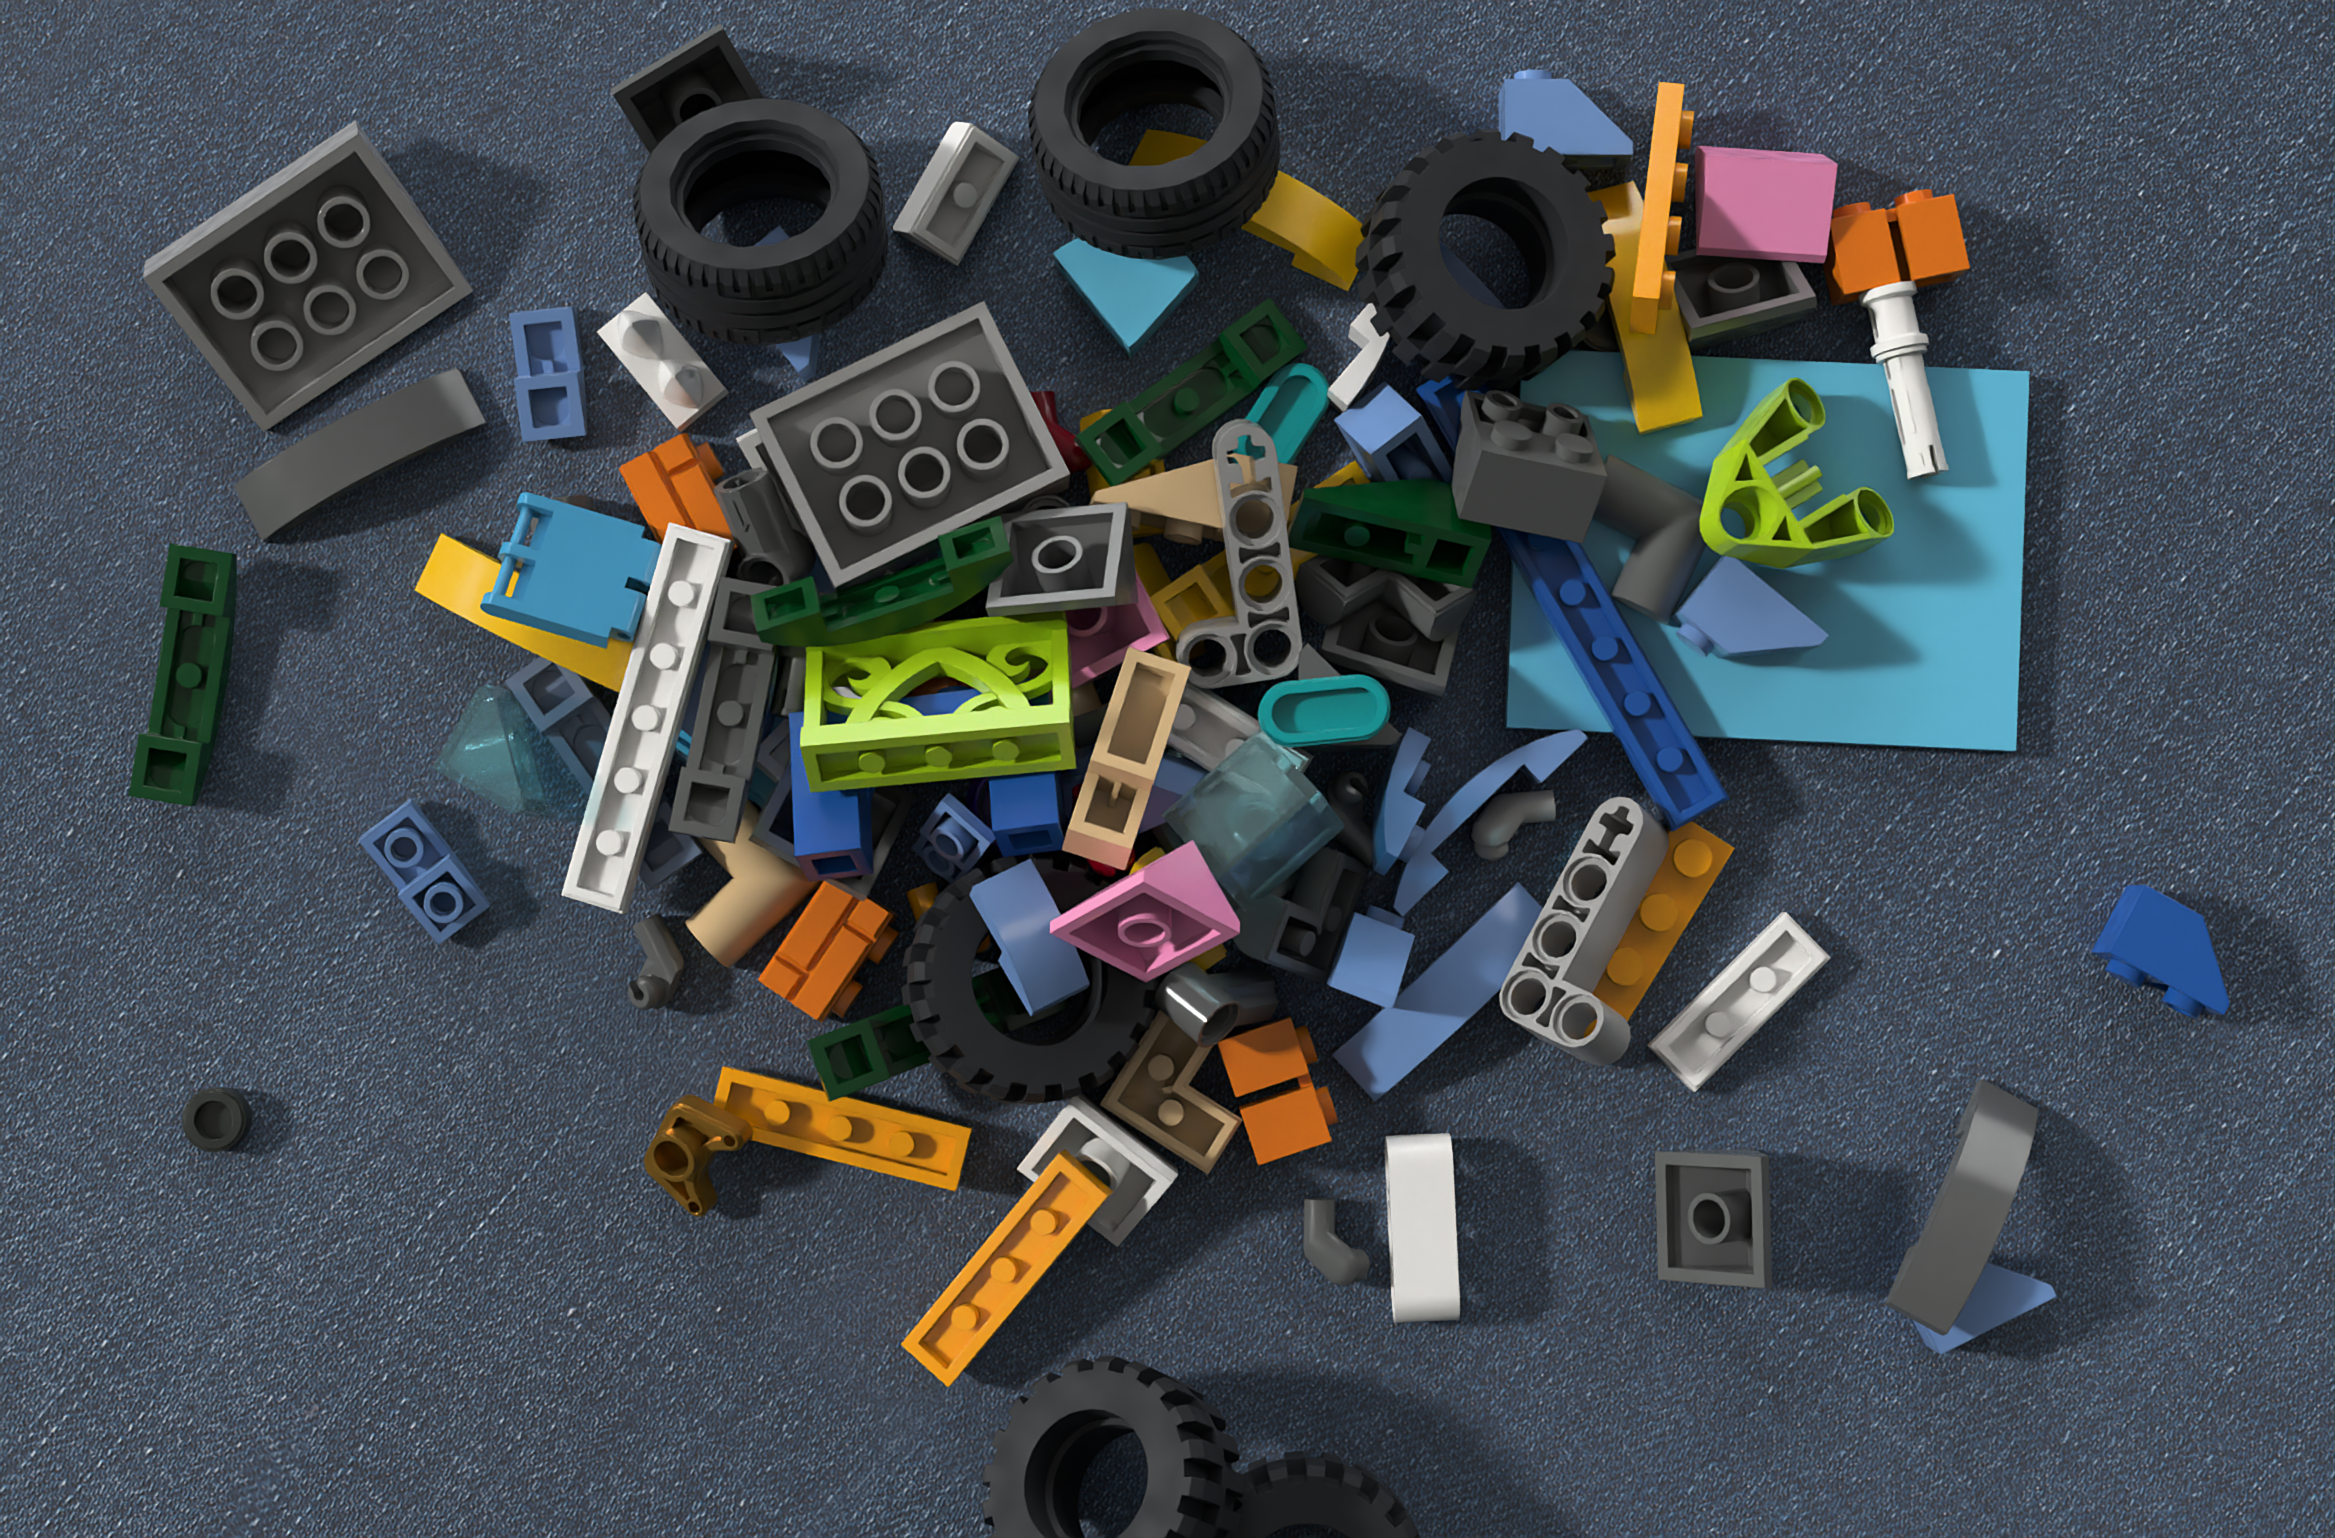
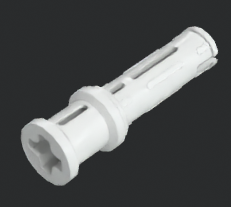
M1914 281L1897 282L1876 287L1858 296L1860 305L1868 308L1876 343L1870 348L1872 358L1876 359L1877 364H1883L1904 453L1908 480H1916L1920 476L1922 478L1931 477L1949 471L1924 368L1922 354L1927 352L1929 341L1927 334L1920 333L1912 299V296L1917 293Z

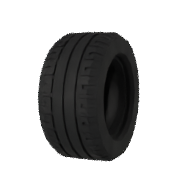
M1148 8L1109 17L1092 24L1071 38L1044 67L1041 76L1034 85L1035 89L1032 91L1031 103L1028 109V124L1044 196L1049 202V206L1052 212L1055 213L1056 218L1065 225L1067 230L1094 248L1132 259L1163 260L1191 255L1218 244L1246 224L1253 217V214L1262 207V203L1267 200L1270 194L1269 191L1276 182L1275 178L1278 175V164L1280 163L1281 155L1276 106L1269 72L1263 64L1260 55L1256 53V50L1240 34L1207 16L1181 9ZM1151 104H1186L1208 112L1220 123L1210 141L1194 153L1159 166H1124L1103 159L1091 148L1101 129L1118 116Z
M751 99L730 102L703 111L678 125L650 154L637 177L633 193L634 219L650 283L658 299L670 310L675 318L680 319L684 324L710 337L735 344L768 346L795 342L818 334L846 318L874 289L877 280L883 273L886 255L888 254L889 240L883 193L876 161L873 155L870 154L868 146L863 143V140L849 126L815 107L789 100ZM784 197L812 203L825 211L823 216L806 232L772 245L736 247L710 241L700 234L703 227L719 213L750 200Z

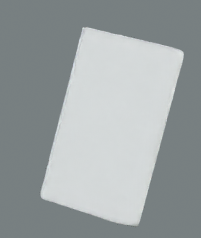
M954 122L948 129L897 218L893 230L949 263L958 266L1020 157L973 124Z

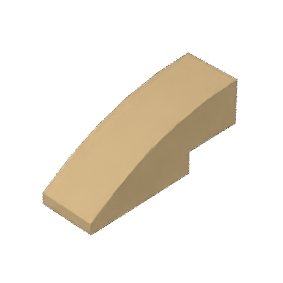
M1128 647L1062 847L1063 851L1121 870L1126 869L1191 667Z

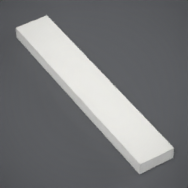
M671 522L668 524L562 890V896L621 914L628 913L708 638L720 577L726 576L735 541Z

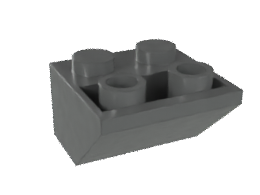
M1466 390L1462 401L1451 485L1459 519L1583 543L1607 479V473L1588 415H1583L1576 408L1561 403H1552L1545 407L1522 402L1518 397L1504 391L1491 390L1483 394Z

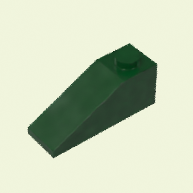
M1430 478L1303 489L1287 534L1289 548L1471 589L1492 541L1491 525L1459 519L1451 483Z

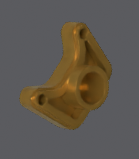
M687 1094L675 1102L665 1115L645 1154V1169L691 1215L704 1216L718 1200L716 1191L709 1178V1168L718 1151H737L741 1149L752 1138L753 1129L746 1120L695 1095Z

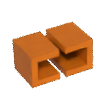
M1923 189L1894 198L1895 208L1885 210V208L1871 211L1869 202H1860L1833 210L1827 256L1823 263L1832 306L1859 301L1858 296L1861 293L1876 287L1897 282L1914 281L1918 289L1955 281L1968 271L1970 265L1954 194L1933 198L1931 189Z
M1286 1016L1226 1036L1218 1042L1235 1097L1293 1078H1297L1299 1084L1297 1087L1239 1106L1258 1166L1332 1141L1327 1126L1339 1121L1327 1086L1315 1089L1307 1065L1317 1062L1318 1058L1306 1025L1294 1028L1291 1017Z

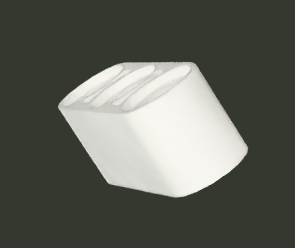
M1450 1133L1385 1136L1390 1281L1394 1323L1459 1320L1460 1292L1454 1167Z

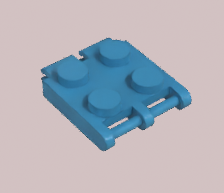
M521 493L516 504V509L520 512L510 542L502 543L498 558L503 563L493 591L487 592L483 596L480 604L481 610L495 617L607 649L610 638L623 642H633L647 598L641 592H649L662 545L644 539V526L533 493ZM532 518H537L539 520L530 546H523ZM514 568H521L512 597L505 596Z

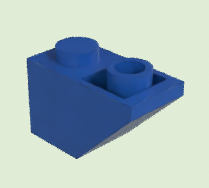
M2127 885L2091 951L2109 962L2105 971L2133 987L2141 988L2145 981L2164 991L2165 995L2161 1002L2190 1018L2197 1019L2201 1012L2224 1015L2230 1002L2204 917L2147 885Z

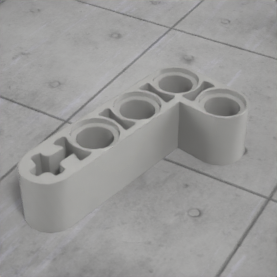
M1236 419L1225 423L1217 431L1212 443L1214 471L1235 615L1199 620L1191 623L1180 632L1175 642V655L1178 663L1191 667L1187 680L1200 688H1218L1286 676L1297 667L1299 663L1298 653L1302 650L1303 646L1276 448L1272 438L1259 424L1247 419ZM1246 435L1254 446H1260V452L1250 455L1251 475L1257 482L1266 478V485L1244 484L1240 464L1234 457H1227V451L1238 447V437ZM1231 482L1243 484L1230 490ZM1260 500L1267 503L1270 510L1269 519L1262 529L1255 532H1244L1237 528L1235 523L1236 514L1245 502ZM1269 565L1276 568L1278 582L1269 594L1254 596L1247 593L1244 588L1245 578L1254 567ZM1270 629L1284 632L1287 636V644L1284 651L1278 657L1262 659L1254 654L1255 640L1262 632ZM1204 639L1215 640L1223 646V655L1220 661L1208 669L1197 668L1189 662V653L1192 647Z
M1626 797L1611 798L1601 804L1594 812L1503 982L1499 994L1502 1011L1512 1021L1540 1040L1597 1066L1609 1065L1620 1059L1627 1050L1631 1037L1630 1027L1626 1019L1592 993L1666 856L1669 846L1668 833L1664 826L1632 799ZM1606 883L1605 889L1600 896L1593 899L1597 889ZM1576 939L1572 950L1563 956L1568 944ZM1546 995L1544 1004L1538 1011L1533 1013L1535 1004ZM1597 1019L1594 1031L1584 1038L1588 1025Z

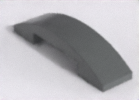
M457 367L398 390L332 422L263 463L236 483L234 487L262 541L268 542L321 514L320 507L426 451L435 454L488 426L489 423L465 377Z
M720 577L708 635L711 648L686 767L681 766L668 829L669 832L735 844L756 768L779 645L762 643L756 630L750 596L776 588V586Z
M1983 1079L1976 1083L1954 1136L1960 1139V1142L1919 1241L1907 1249L1886 1300V1306L1942 1336L1948 1334L1978 1281L2010 1211L2033 1142L2038 1116L2037 1108Z

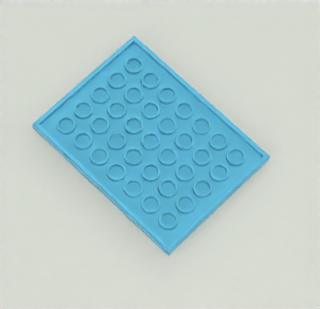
M1570 350L1539 375L1528 381L1519 380L1518 398L1522 402L1545 407L1552 403H1561L1576 408L1583 415H1588L1603 463L1607 455L1611 454L1704 500L1713 461L1766 395L1790 378H1799L1808 383L1818 394L1826 413L1825 424L1809 435L1807 440L1764 467L1770 477L1801 459L1805 460L1809 468L1816 465L1820 469L1823 476L1818 478L1817 481L1823 490L1791 510L1797 521H1800L1843 493L1846 496L1859 487L1865 486L1878 493L1892 513L1894 532L1891 537L1856 555L1786 569L1738 559L1829 634L1820 646L1810 650L1718 658L1710 652L1707 657H1702L1678 638L1676 632L1681 627L1672 619L1665 626L1615 601L1693 737L1997 752L2016 751L2030 371L1924 367L1949 471L1926 478L1920 476L1916 480L1907 479V468L1884 366L1881 364L1691 356L1701 403L1702 419L1639 435L1623 380L1625 367L1619 352ZM1792 402L1795 410L1802 417L1799 408ZM1723 508L1721 523L1724 530L1734 538L1743 539L1745 524L1742 517L1732 509ZM1860 510L1863 518L1870 526L1867 516ZM1592 519L1584 542L1581 545L1609 593H1611L1636 540ZM1708 545L1706 546L1676 609L1714 563L1723 555L1713 551ZM1511 558L1504 729L1546 731L1580 729L1582 732L1614 734Z

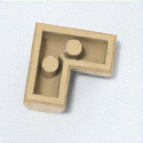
M749 799L747 800L735 844L696 837L728 872L732 879L685 921L687 927L714 958L727 968H731L823 883V880L809 882L801 868L748 840L760 814V811Z
M1159 1010L1149 1030L1145 1032L1138 1043L1139 1049L1129 1062H1126L1100 1103V1106L1206 1174H1209L1243 1119L1189 1085L1213 1046L1208 1048L1200 1047L1168 1016Z

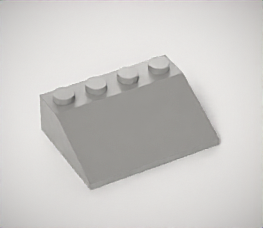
M356 120L146 260L143 279L263 432L473 292V288L397 176Z
M984 301L749 413L835 591L882 577L887 570L894 573L941 550L938 535L993 517L1000 516L1001 518V514L1014 513L1024 508L1035 497L1043 495L1053 496L1069 488L1070 472Z

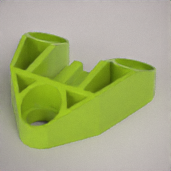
M1790 378L1766 395L1713 461L1699 524L1704 542L1720 555L1786 569L1865 552L1891 537L1894 532V520L1888 505L1878 493L1866 486L1859 487L1846 496L1843 493L1800 521H1797L1791 510L1823 490L1817 481L1818 478L1823 476L1820 469L1816 465L1809 468L1805 460L1801 459L1772 477L1765 470V466L1807 440L1809 435L1825 424L1826 413L1824 406L1815 390L1804 380ZM1792 402L1799 408L1802 417L1795 410ZM1723 508L1732 509L1742 517L1745 524L1743 539L1734 538L1724 530L1721 523ZM1860 510L1867 516L1870 526L1863 518Z

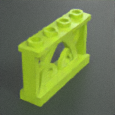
M1064 611L928 622L873 640L836 646L806 647L804 723L800 732V749L811 793L1076 769L1072 652L1067 617ZM1046 668L1035 679L1018 684L1029 675L1031 669ZM952 677L982 693L963 703L952 714L923 716L916 709L903 703H898L910 691L932 678ZM850 686L851 691L862 698L844 697L834 692L831 688ZM1053 689V704L1030 706L1028 700L1039 697ZM828 710L849 716L846 723L827 725Z

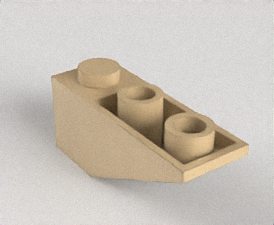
M1238 453L1227 455V457H1234L1240 464L1244 484L1266 485V478L1257 482L1251 475L1250 456ZM1213 459L1096 491L1089 505L1127 502L1130 509L1132 531H1138L1141 524L1165 529L1164 537L1178 543L1198 545L1202 543V538L1224 542ZM1278 462L1287 527L1298 466ZM1231 482L1230 490L1243 484ZM1260 500L1245 502L1236 514L1235 523L1237 528L1244 532H1255L1262 529L1269 519L1270 510L1268 504Z

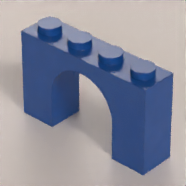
M1025 678L1023 681H1021V682L1018 683V684H1021V683H1024V682H1028V681H1030V680H1032V679H1031V678ZM949 686L940 689L936 694L915 697L904 696L898 703H903L916 709L923 716L952 714L963 703L982 693L977 689L965 686ZM1049 691L1039 697L1028 700L1030 706L1053 704L1052 692ZM828 710L827 725L846 723L849 716ZM804 711L789 713L795 858L809 882L874 874L871 802L876 787L811 793L800 749V732L804 723ZM1062 770L990 776L989 790L992 831L1002 856L1009 857L1062 850L1067 833Z

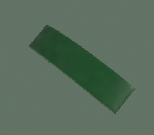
M1268 298L1223 330L1216 341L1129 403L1126 401L1122 402L1076 435L1074 441L1110 487L1127 483L1179 449L1271 380L1279 369L1289 365L1303 354L1308 346L1272 300Z
M1000 516L938 535L943 554L941 558L820 596L813 576L751 595L756 630L762 643L795 647L853 644L899 633L943 615L983 590L1014 561Z
M169 544L159 605L160 607L167 608L148 731L147 733L138 734L129 796L196 806L214 749L229 675L236 614V554Z
M1002 966L972 977L974 995L981 1012L990 1024L1003 1034L1068 1009L1065 1000L1030 1016ZM901 1004L806 1041L829 1102L930 1063L928 1057L931 1055V1052L923 1041L916 1042L909 1025L914 1023L910 1005L903 1006Z

